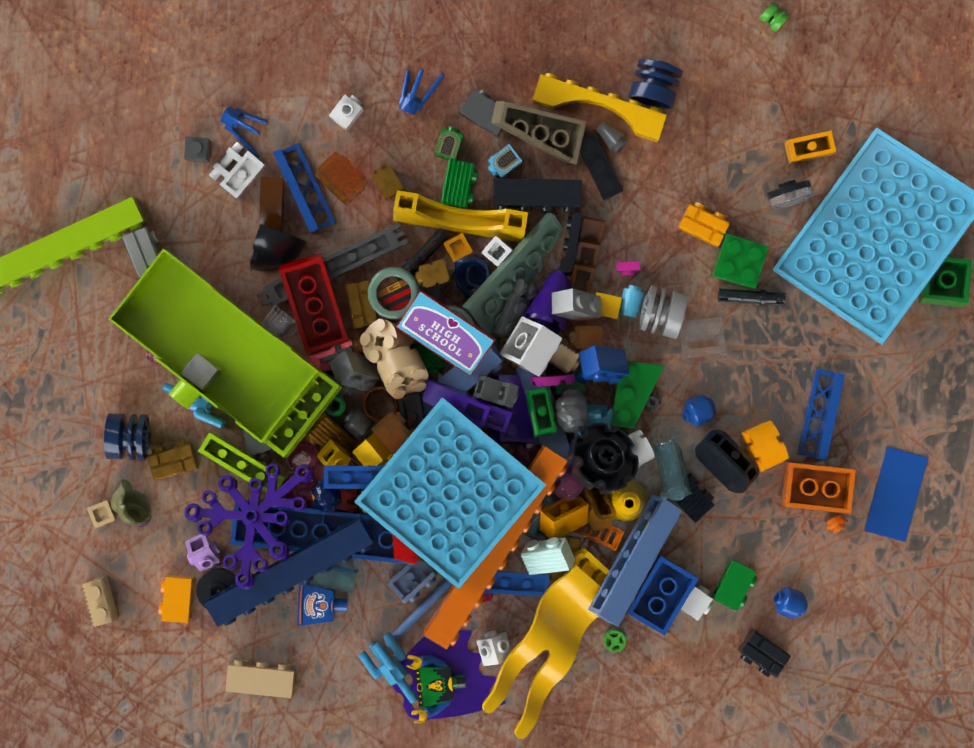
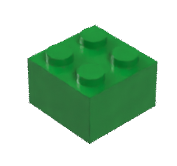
M726 233L721 241L710 277L747 289H756L769 246Z
M947 257L919 295L918 303L960 308L969 303L972 260Z

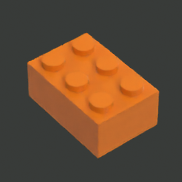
M786 461L781 505L792 508L851 514L856 470Z

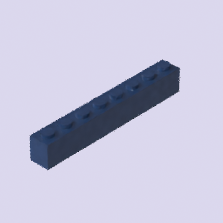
M360 516L289 554L286 559L272 563L266 571L254 573L255 584L252 588L242 589L235 583L207 598L204 605L217 627L222 624L228 626L237 620V616L241 614L246 616L255 611V607L262 603L265 606L275 600L274 596L280 593L283 595L290 593L295 589L294 586L300 582L304 585L313 580L315 574L319 572L325 574L332 570V565L338 562L341 564L346 563L353 558L352 555L356 552L364 553L372 548L371 544H373L375 538L363 517ZM247 578L241 580V583H244Z

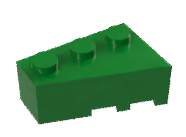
M627 361L630 375L622 378L621 382L615 384L612 404L614 413L611 426L634 428L664 366Z

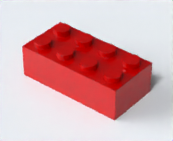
M322 253L280 265L279 272L306 354L349 341Z

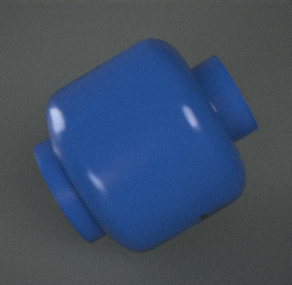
M698 395L686 400L682 410L685 422H689L695 427L712 421L716 413L713 400L705 395Z
M785 587L778 591L773 599L777 613L790 619L803 616L808 607V601L804 593L790 587Z

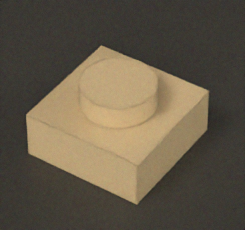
M109 499L87 508L94 528L117 520L114 511L111 509Z

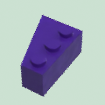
M496 375L489 377L518 385L519 387L518 399L513 408L501 406L513 411L506 432L502 433L489 428V437L497 444H533L540 442L539 438L533 437L525 393L519 375Z

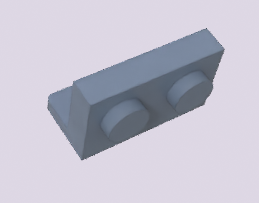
M418 556L416 565L408 563L387 582V585L402 599L403 604L408 601L412 603L421 595L418 591L422 587L428 588L437 580L434 577L437 571Z

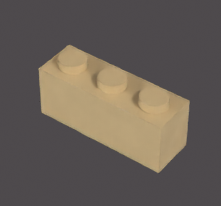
M234 659V662L229 663L226 692L292 698L296 668H291L290 664H278V667L269 666V662L264 661L249 664L247 663L248 660Z

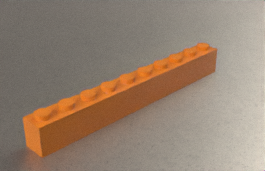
M542 445L528 470L544 482L546 486L459 589L454 585L451 587L424 629L425 637L446 650L449 645L454 646L460 636L458 631L462 626H467L472 617L469 614L474 607L477 609L483 601V592L485 589L489 590L496 580L494 575L498 570L502 571L508 561L506 559L510 551L514 552L520 541L517 539L522 532L526 533L532 524L530 519L533 514L537 515L544 505L542 500L546 495L550 496L556 486L554 484L558 476L562 477L567 470V460Z

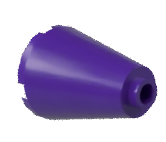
M557 270L554 273H550L524 314L525 318L543 325L555 334H559L560 330L562 334L565 333L567 318L552 315V293L570 289V279L566 273Z

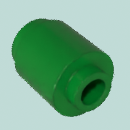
M336 395L325 409L326 414L332 417L342 415L346 410V401L343 397ZM335 401L340 405L337 410H333L331 404Z

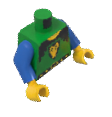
M408 655L407 658L414 660L413 664L407 665V667L415 670L419 709H422L413 710L411 714H419V719L414 721V723L422 724L427 718L439 714L450 705L451 700L454 699L453 689L466 688L465 675L452 676L451 666L434 655L418 657Z

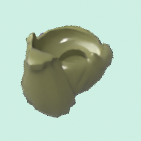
M121 479L120 487L114 491L111 497V509L128 525L146 526L152 517L151 507L146 495L133 490L129 481Z

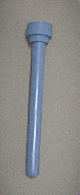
M445 579L392 633L396 641L452 585L450 581Z

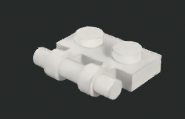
M238 142L232 148L229 147L226 150L227 154L219 163L216 162L213 166V171L209 174L215 181L220 175H223L225 178L220 185L236 199L242 195L265 167L249 151L241 157L238 153L242 150L243 146ZM233 159L236 160L238 163L228 172L226 167Z

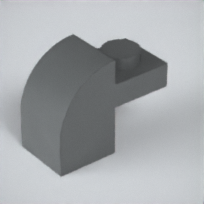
M479 375L473 397L513 408L518 399L519 387L518 385Z

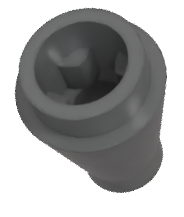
M606 121L602 122L596 129L611 151L614 150L616 153H619L629 142L626 134L609 125Z

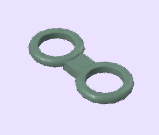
M388 267L380 270L371 279L368 287V299L372 308L380 316L387 319L400 320L419 293L420 287L417 279L409 271L400 267ZM397 276L409 284L411 299L405 308L389 310L379 302L377 289L384 278ZM445 305L474 324L472 317L464 309Z

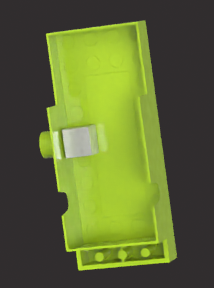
M164 248L108 319L156 357V361L180 379L169 393L176 402L190 409L201 395L213 406L229 414L236 420L235 423L260 443L267 444L284 458L290 456L342 389V386Z

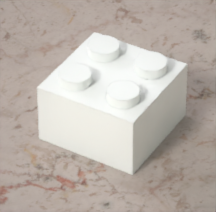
M522 316L499 355L518 367L540 377L542 372L546 370L553 353L558 350L562 338L543 325Z

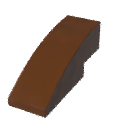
M261 177L259 226L262 224L283 232L285 179Z

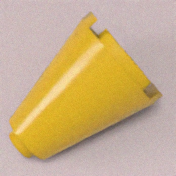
M635 480L629 483L626 482L627 486L623 490L614 494H608V498L612 501L615 508L614 519L618 521L628 522L637 519L647 504L646 491ZM631 499V503L625 506L626 500Z

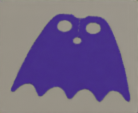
M459 630L458 634L460 636L454 646L449 645L447 650L424 636L409 651L406 658L400 662L407 673L413 678L410 688L417 697L415 670L407 667V665H412L414 660L407 658L408 655L417 657L434 655L451 666L452 676L465 675L466 688L453 689L454 699L451 700L450 705L439 714L426 720L483 711L482 704L489 696L490 689L495 683L496 678L481 674L479 671V664L482 661L480 653H472L468 650L467 642L472 635V631ZM397 683L394 684V690L404 698L403 707L408 716L413 719H419V714H411L414 710L412 704Z

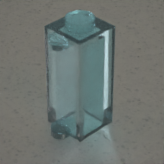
M675 440L654 446L653 453L657 460L663 488L660 498L662 500L669 498L670 501H677L687 495H691L681 447Z

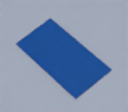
M887 447L864 531L903 542L906 541L927 465V457Z

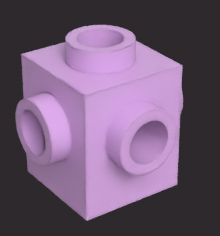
M202 534L185 541L188 561L192 566L195 565L200 572L220 563L218 557L220 549L216 541L212 542L208 536Z

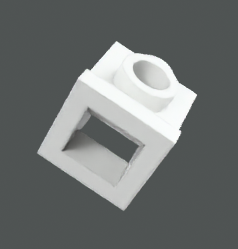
M495 236L481 253L498 267L513 249Z

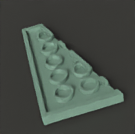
M547 212L462 306L472 317L473 322L478 328L496 339L493 345L497 350L502 345L499 343L502 337L494 334L493 331L510 292H512L514 285L520 278L527 280L528 283L532 282L537 271L540 272L544 266L542 261L546 254L552 251L563 230V227L553 213Z

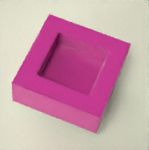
M639 261L616 263V272H622V276L635 275V271L640 270Z

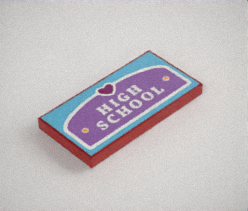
M423 290L419 291L396 328L470 377L496 340Z

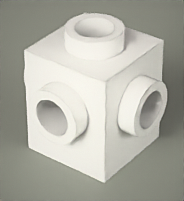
M496 630L484 633V638L476 641L484 666L504 662L512 651L506 632L497 633Z

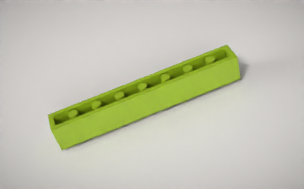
M130 197L0 257V294L3 293V288L8 286L14 288L23 284V279L27 277L33 279L41 276L43 270L49 267L53 270L62 266V261L69 258L75 260L82 257V252L88 249L95 251L103 247L102 243L108 240L111 242L117 241L127 231L132 233L142 229V225L147 223L137 199Z

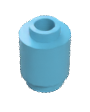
M629 285L628 288L623 289L619 314L637 318L645 293L641 292V287Z

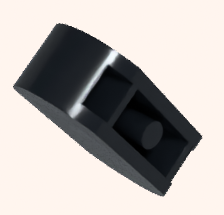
M711 430L695 448L697 459L731 492L744 493L759 476L758 465L724 431Z

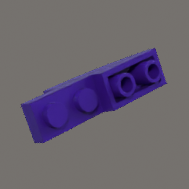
M429 379L422 401L434 407L443 397L473 424L480 427L486 426L502 433L506 432L513 413L512 410L471 396L470 393Z

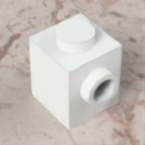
M344 95L329 114V117L348 131L364 111L360 106L362 102L353 95L350 98Z
M700 584L698 587L694 586L681 610L698 621L703 613L706 615L713 606L711 603L713 599L709 596L710 591Z

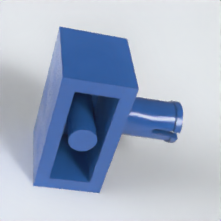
M594 345L579 352L582 370L576 372V378L581 384H585L592 379L594 382L608 381L609 384H616L621 382L622 378L630 375L625 350Z

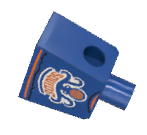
M300 582L297 626L332 622L335 612H347L348 599L335 598L336 588L310 582L302 585Z

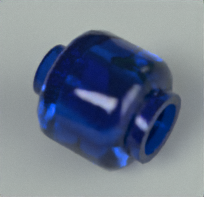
M324 480L316 481V485L311 489L313 505L316 508H322V512L335 511V506L340 505L342 502L340 489H324Z

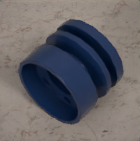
M639 59L637 67L642 70H636L634 75L642 79L643 82H632L629 98L645 105L673 109L677 93L668 89V87L679 86L680 81L675 78H681L683 71L664 61Z
M108 413L104 429V451L106 458L121 460L124 458L127 450L130 460H135L136 456L139 460H146L151 445V427L148 414H141L139 420L137 414H132L129 424H127L125 414Z

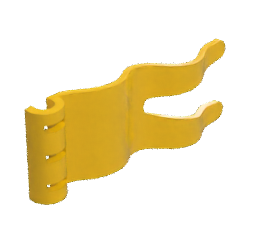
M580 549L573 555L575 561L571 570L556 580L546 590L538 604L530 630L504 661L492 692L482 704V708L486 713L494 712L506 698L514 679L524 666L536 658L542 651L548 650L550 655L538 670L531 683L523 716L514 730V734L519 739L525 738L534 728L549 692L571 668L584 632L599 617L589 611L588 608L610 570L586 549ZM586 558L579 566L580 561Z

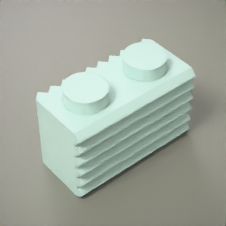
M553 537L543 541L531 540L526 543L521 553L529 575L569 571L575 561L565 537L559 539Z

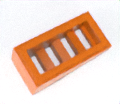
M585 525L575 530V533L614 551L617 550L625 532L616 526L610 525L602 540L600 536L603 529L597 530L595 536L591 535L593 532L591 526L587 532L583 531ZM612 531L616 532L612 543H609L608 540Z

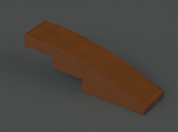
M585 216L583 218L570 280V289L591 294L605 227L604 220Z

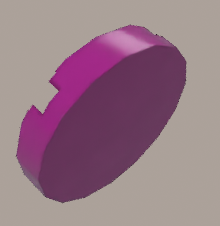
M573 373L540 375V377L531 376L532 386H555L562 383L573 384L575 382V374Z

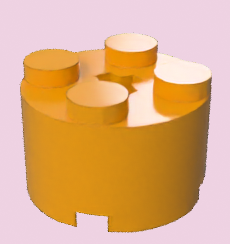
M771 420L741 432L744 442L749 445L746 447V451L752 459H756L754 462L758 465L760 473L789 459L784 442L781 443L780 434Z

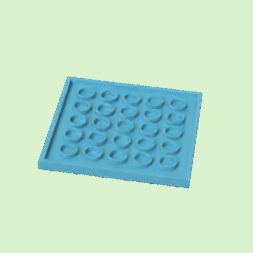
M442 397L354 502L459 589L546 484Z

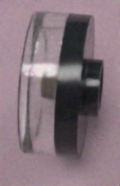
M795 180L779 184V189L767 193L772 210L795 206L814 197L810 180L798 183Z
M214 566L206 570L199 579L196 588L197 597L201 605L205 607L204 603L207 598L235 584V577L238 573L225 566Z

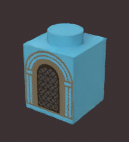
M508 144L488 160L490 165L487 168L494 177L504 178L520 166L522 160L510 144Z

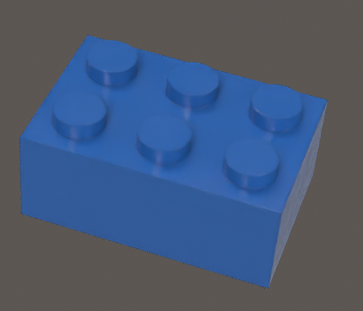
M658 554L656 561L651 566L645 581L641 584L634 601H632L626 613L665 636L699 578Z

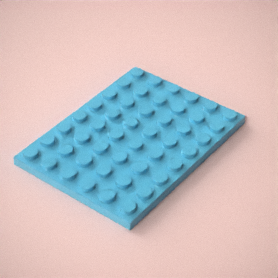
M876 127L775 265L773 271L883 345L973 223L974 190Z

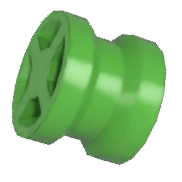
M611 628L605 632L603 641L609 651L619 652L624 649L626 638L621 630Z

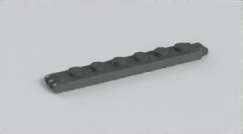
M402 222L325 257L324 262L330 280L410 243L409 238L400 240V237L407 234L406 230L399 233L396 232L397 229L403 227ZM282 278L263 286L264 291L256 295L258 299L267 296L268 299L260 303L262 307L268 304L274 307L289 300Z

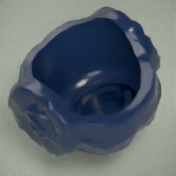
M467 255L454 262L453 277L457 288L464 293L466 299L470 298L492 274L489 264L476 255Z

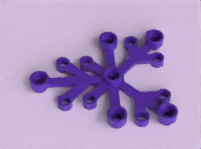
M269 464L266 467V474L268 475L266 498L260 505V494L264 487L260 479L253 478L249 481V488L251 490L249 505L237 489V479L231 475H223L218 481L220 490L230 494L242 511L225 510L217 500L216 493L210 490L202 494V500L209 504L212 509L202 508L196 503H191L185 508V517L192 522H199L202 518H211L207 522L203 521L198 525V532L204 536L210 535L213 529L224 519L241 520L247 526L244 546L235 554L227 555L223 559V565L228 569H235L242 560L241 571L235 577L238 587L250 589L255 584V577L250 572L252 561L254 569L259 572H264L268 568V561L262 558L254 548L256 529L270 546L269 552L274 559L284 560L288 557L289 547L285 543L277 541L263 522L277 523L285 526L289 523V515L283 511L276 514L265 512L271 507L290 508L297 511L305 510L307 503L303 498H282L300 482L306 484L313 480L314 470L306 464L298 466L295 470V475L276 490L281 469L276 464ZM275 467L276 472L271 475L270 470ZM305 469L306 475L301 477L300 472ZM229 480V485L224 487V481ZM255 482H259L257 489L253 488ZM212 494V499L207 501V496ZM301 500L302 506L297 508L296 503ZM195 508V514L191 516L190 510ZM251 513H255L253 520L249 519ZM281 515L285 516V520L283 522H279V517ZM204 525H208L206 532L202 531ZM280 546L281 551L280 553L276 554L275 548ZM233 558V564L228 566V560ZM263 561L264 565L259 569L258 563ZM245 575L247 579L244 583H241V577Z

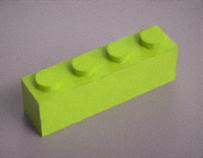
M209 432L198 452L248 482L253 478L260 479L264 484L262 491L266 492L268 483L266 467L268 464L253 455L250 456L248 452L215 432ZM274 468L270 470L271 475L276 472ZM280 473L276 490L285 483L288 476ZM255 482L254 486L259 487V482Z

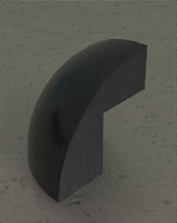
M260 224L253 245L254 252L250 260V268L260 271L279 269L280 265L290 263L298 257L306 241Z

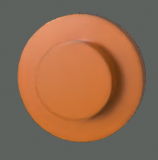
M842 515L836 516L826 522L828 525L827 530H833L834 533H837L846 528L844 524L848 521Z

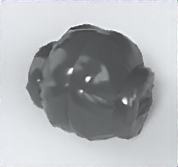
M580 389L562 391L552 406L555 417L554 421L566 433L579 432L588 426L586 398Z

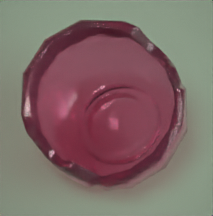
M300 441L290 456L286 458V463L294 473L296 468L302 464L310 466L315 471L319 465V458L317 457L319 451L312 443ZM303 469L300 475H306V470Z

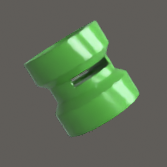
M773 1L759 18L763 22H768L770 28L776 32L790 15L786 11H781L779 5Z

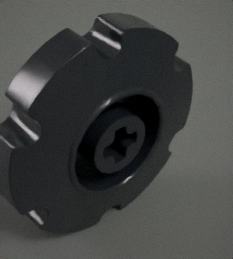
M595 423L586 426L580 431L581 435L578 434L573 438L569 446L568 460L575 465V469L572 471L573 475L588 490L594 487L598 488L600 494H614L623 490L627 486L626 482L632 481L638 471L639 459L637 455L632 453V448L635 446L634 443L621 429L615 428L610 430L606 423Z

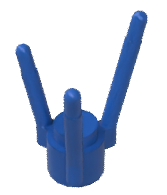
M407 70L401 97L398 102L401 103L399 109L413 115L416 114V111L421 112L425 102L444 78V74H440L421 101L418 102L420 98L415 96L424 70H419L411 93H407L410 71Z
M228 107L220 120L226 124L224 128L230 131L258 158L259 154L234 128L238 129L241 125L250 132L259 135L260 132L245 123L243 117L263 124H267L268 121L246 113L239 108L233 109Z

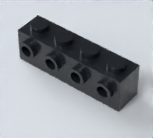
M493 178V207H497V210L519 207V211H532V207L541 208L543 212H554V208H563V212H576V208H581L582 180Z

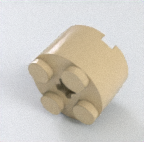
M378 319L370 324L365 333L361 335L360 343L366 358L370 362L378 364L379 360L382 362L386 358L385 354L394 348L408 346L410 349L411 344H413V338L396 328L398 323Z
M408 346L397 347L388 351L385 354L386 358L382 362L379 360L377 370L387 392L394 399H401L405 395L421 392L426 388L428 372L416 349L410 350Z

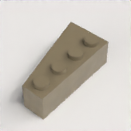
M496 101L492 124L567 164L577 165L586 121L505 101Z

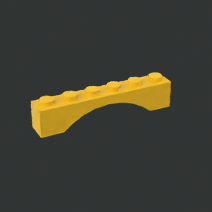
M546 73L545 76L540 74L532 103L550 109L573 103H588L601 106L621 117L636 136L658 142L667 116L662 113L663 110L653 106L650 109L641 107L642 103L629 100V102L620 100L621 96L613 93H608L607 96L601 94L597 88L588 86L585 89L579 87V83L572 80L563 82L558 80V76Z
M399 190L396 193L393 209V221L491 238L497 236L499 239L521 242L524 239L528 212L511 209L483 211L452 207L417 193Z

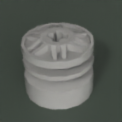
M651 285L641 306L639 330L646 331L648 323L651 322L650 333H654L657 326L662 325V336L677 339L684 319L688 295L673 291L669 300L665 299L666 291L664 288H661L658 297H656L657 287Z

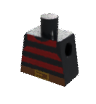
M401 279L378 290L377 297L385 308L400 310L409 304L411 289L409 284L404 279Z

